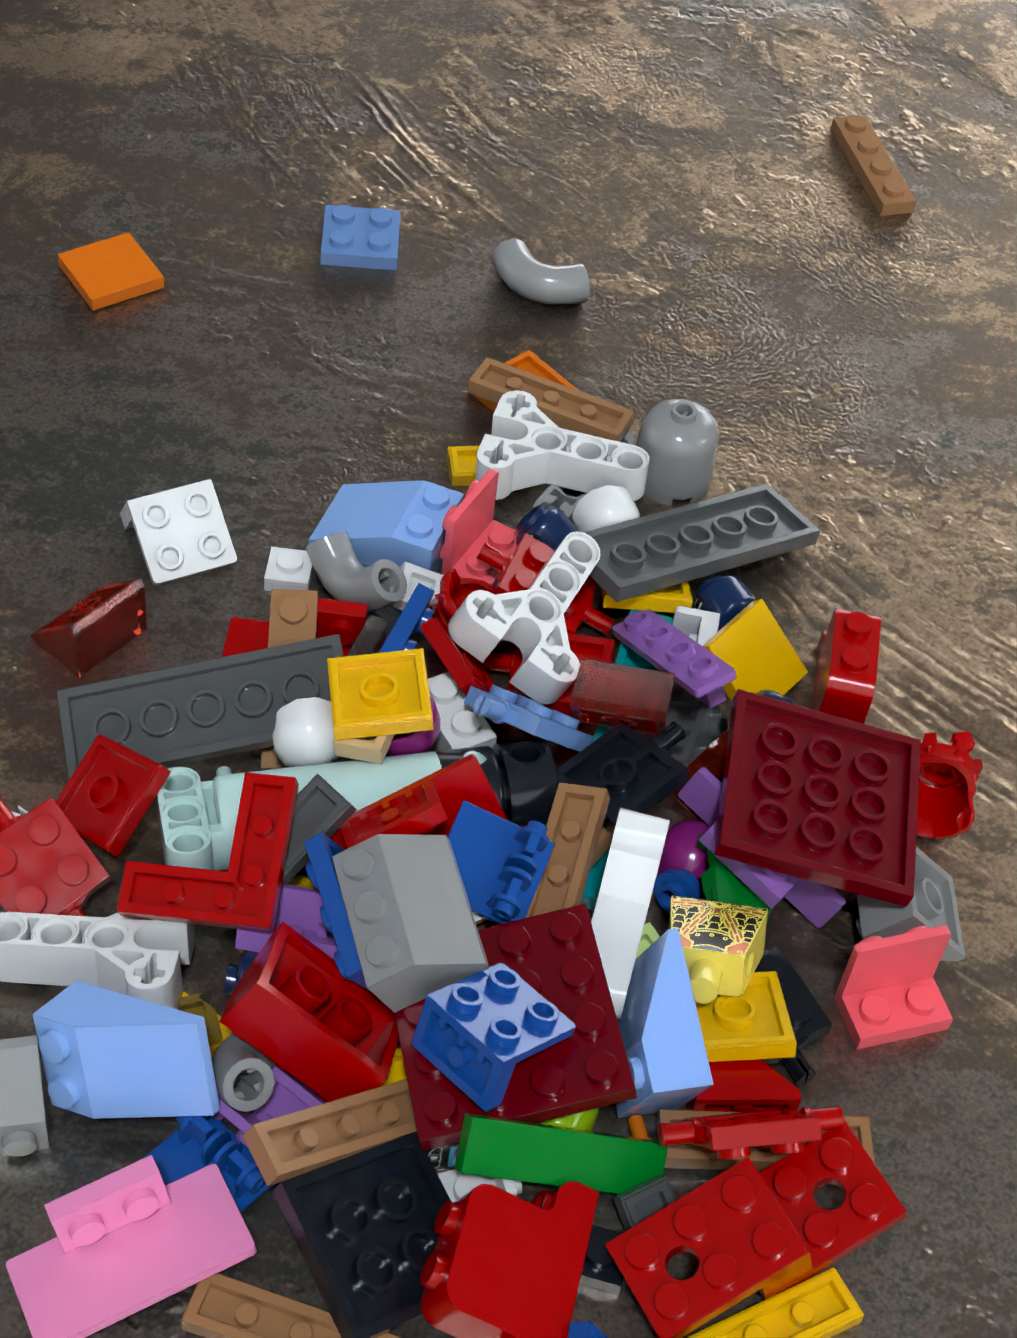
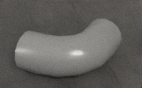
M519 239L505 240L493 250L491 259L497 273L512 291L524 298L544 304H574L588 300L590 282L587 270L583 264L564 266L543 264L531 255L525 243Z
M348 532L331 534L306 546L311 563L321 584L335 600L368 604V612L383 609L402 599L406 593L407 582L402 569L395 562L388 559H381L368 567H364L354 552Z
M231 1033L216 1048L212 1057L217 1093L221 1100L237 1111H253L264 1105L271 1096L275 1083L272 1069L277 1065L248 1042L239 1039Z

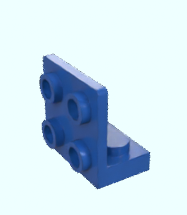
M498 963L487 970L475 973L428 994L411 1045L481 1109L488 1112L501 1105L516 1063L572 1036L575 1024L560 1012L554 1004L547 1001L520 978L515 971L503 963Z

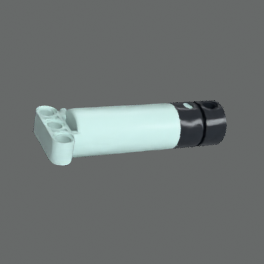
M544 739L494 744L493 748L490 746H476L386 756L382 764L350 760L249 772L296 777L299 783L297 794L318 773L358 811L470 754H474L508 821L520 827L527 826L531 820L541 822L545 826L547 825L558 788L553 756L549 745ZM222 766L217 769L216 776L212 781L201 782L198 773L191 768H167L171 773L156 795L158 823L165 865L217 871L224 870L227 872L245 772L232 774L229 767Z

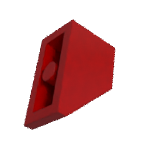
M761 1059L709 1062L714 1085L685 1104L686 1110L753 1112L784 1108L797 1110L801 1102V1094L797 1087Z

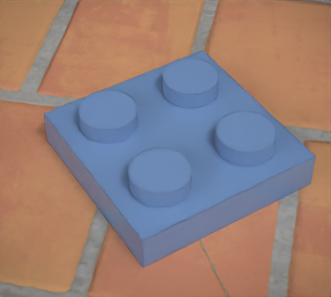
M325 205L320 265L397 271L400 211L388 210L386 208L373 209L350 207L348 205Z

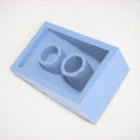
M424 480L343 484L310 536L308 544L331 534L348 532L354 552L359 562L363 565L370 566L381 559H388L395 562L399 567L406 561L437 573L443 562L439 559V554L445 542L446 530L442 528L444 517L450 507L453 505L458 506L463 501L464 493Z
M678 928L668 929L635 959L618 1025L637 1098L615 1103L618 1118L659 1113V1109L677 1110L714 1085Z
M78 980L32 1014L38 1038V1047L41 1052L48 1084V1093L53 1106L93 1119L214 1116L220 1110L204 1017Z

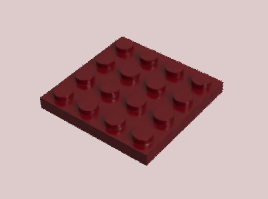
M738 689L732 700L714 855L907 907L914 897L921 740Z
M586 903L478 930L489 967L498 963L505 964L547 1001L554 1004L560 1012L575 1024L572 1036L516 1063L501 1105L485 1112L411 1045L426 998L394 1013L418 1138L423 1151L458 1143L465 1113L539 1123L637 1098Z

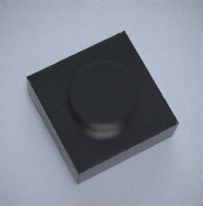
M592 1225L579 1285L619 1296L623 1276L605 1244L622 1234L621 1232Z

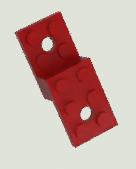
M845 1120L843 1129H830L821 1135L822 1140L808 1142L804 1145V1151L790 1153L761 1172L757 1171L749 1157L745 1158L605 1244L609 1254L659 1338H682L757 1291L766 1300L798 1285L907 1218L906 1209ZM834 1184L840 1187L846 1195L844 1203L834 1210H825L819 1207L814 1201V1195L821 1186ZM680 1252H689L699 1260L697 1272L687 1280H677L667 1272L670 1259Z

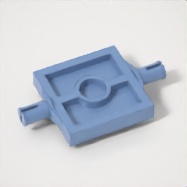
M493 684L489 692L470 686L464 704L473 707L477 715L490 718L496 724L508 723L532 735L546 739L552 744H560L581 752L593 740V736L577 729L580 720L559 711L551 710L537 701L517 695Z

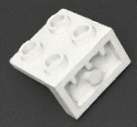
M211 479L128 500L120 512L125 530L133 527L135 529L152 584L154 585L232 565L237 561V556Z

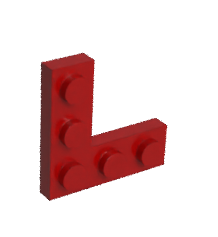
M245 772L227 872L126 861L116 911L125 917L273 933L299 786L296 777Z

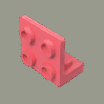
M489 469L480 481L474 480L469 486L463 501L458 506L453 505L447 511L442 524V528L446 530L445 542L439 554V559L443 561L441 575L454 568L457 570L460 579L472 578L483 580L495 587L499 571L480 559H476L485 542L507 556L516 550L518 546L516 538L519 531L493 520L499 472Z
M947 925L933 928L919 926L907 931L905 934L886 938L871 936L863 939L853 947L834 996V1001L856 1050L949 1029L953 1018L933 978L952 935Z

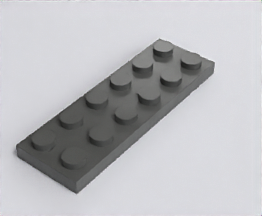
M767 483L583 533L591 536L597 542L601 553L600 559L590 573V576L618 602L814 545L817 542L820 529Z
M339 634L57 690L69 779L98 734L163 765L165 768L274 746L272 733L275 729L276 714L281 707L302 698L317 697L331 701L327 658L344 657Z

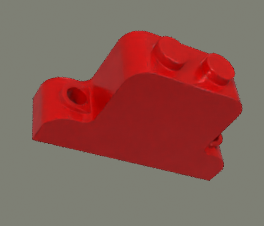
M839 608L834 609L828 631H822L818 643L811 709L859 723H865L876 686L881 616Z
M570 1181L552 1193L541 1190L531 1204L496 1186L481 1184L456 1202L447 1201L440 1209L435 1221L434 1232L439 1235L434 1253L427 1259L420 1276V1284L424 1286L421 1310L426 1321L434 1328L456 1338H567L599 1192L580 1182Z

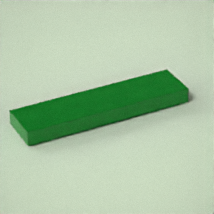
M465 1113L454 1169L464 1174L562 1186L567 1182L576 1181L596 1191L620 1194L657 1175H663L668 1145L662 1147L659 1141Z

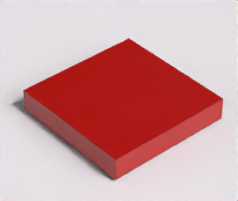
M431 617L420 626V629L441 661L466 695L470 686L486 692L490 691L492 684L495 685L481 662L461 648L451 638L449 630L437 618Z
M98 734L55 802L82 838L118 857L171 771L163 765Z

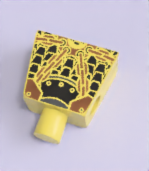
M679 896L671 897L669 929H679L695 1002L702 1004L710 1003L717 998L718 994L733 997L744 994L764 954L768 909Z

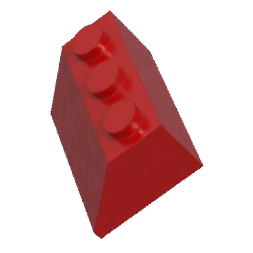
M282 922L275 929L234 987L219 1021L239 1039L248 1042L274 1061L281 1070L289 1072L316 1092L325 1102H331L378 1088L388 1077L399 1041L394 1012L372 992L352 980H346L338 970L333 958L285 922Z

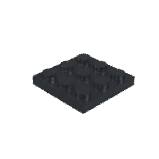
M416 1132L283 1181L272 1191L341 1338H377L423 1317L421 1298L424 1286L420 1284V1276L427 1259L434 1253L439 1234L434 1232L437 1215L450 1198L427 1152L422 1150Z

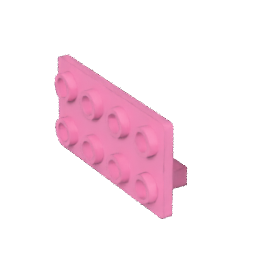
M150 1155L45 1204V1209L57 1237L9 1259L6 1262V1268L33 1338H85L254 1256L257 1249L216 1164H210L165 1186L153 1156Z

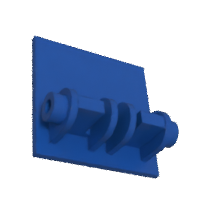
M463 800L448 838L452 845L472 912L498 924L526 917L555 843L549 841L546 835L548 828L544 824L531 820L527 826L520 827Z
M177 1116L176 1121L180 1124V1128L145 1156H153L165 1186L210 1164H216L240 1214L273 1186L266 1185L248 1147L240 1142L221 1121L211 1116Z

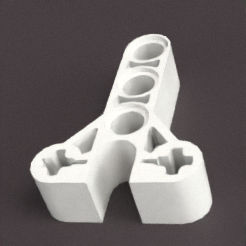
M514 390L502 395L493 414L491 435H484L477 451L475 480L480 481L489 469L499 472L496 500L509 496L512 491L545 483L585 493L606 485L619 486L629 492L633 501L643 496L650 458L644 449L627 443L559 428L536 407L537 401L535 397L525 391Z
M576 531L568 534L546 561L527 590L496 595L485 590L473 591L450 619L448 630L451 638L461 648L482 663L500 641L506 640L516 644L522 652L523 660L509 682L541 704L555 703L578 678L581 671L577 656L570 650L564 612L600 559L601 553L597 542L583 532Z
M620 808L591 920L617 1020L621 1019L670 820Z
M0 912V981L69 986L78 980L178 1009L183 991L181 964L190 965L196 943L195 924L125 917L119 913L104 918Z

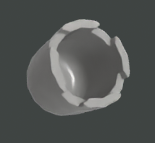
M673 398L662 401L648 410L640 426L636 446L644 449L650 457L644 496L664 505H672L673 499L685 500L691 498L690 502L694 503L707 494L712 484L719 445L718 423L708 409L694 401Z

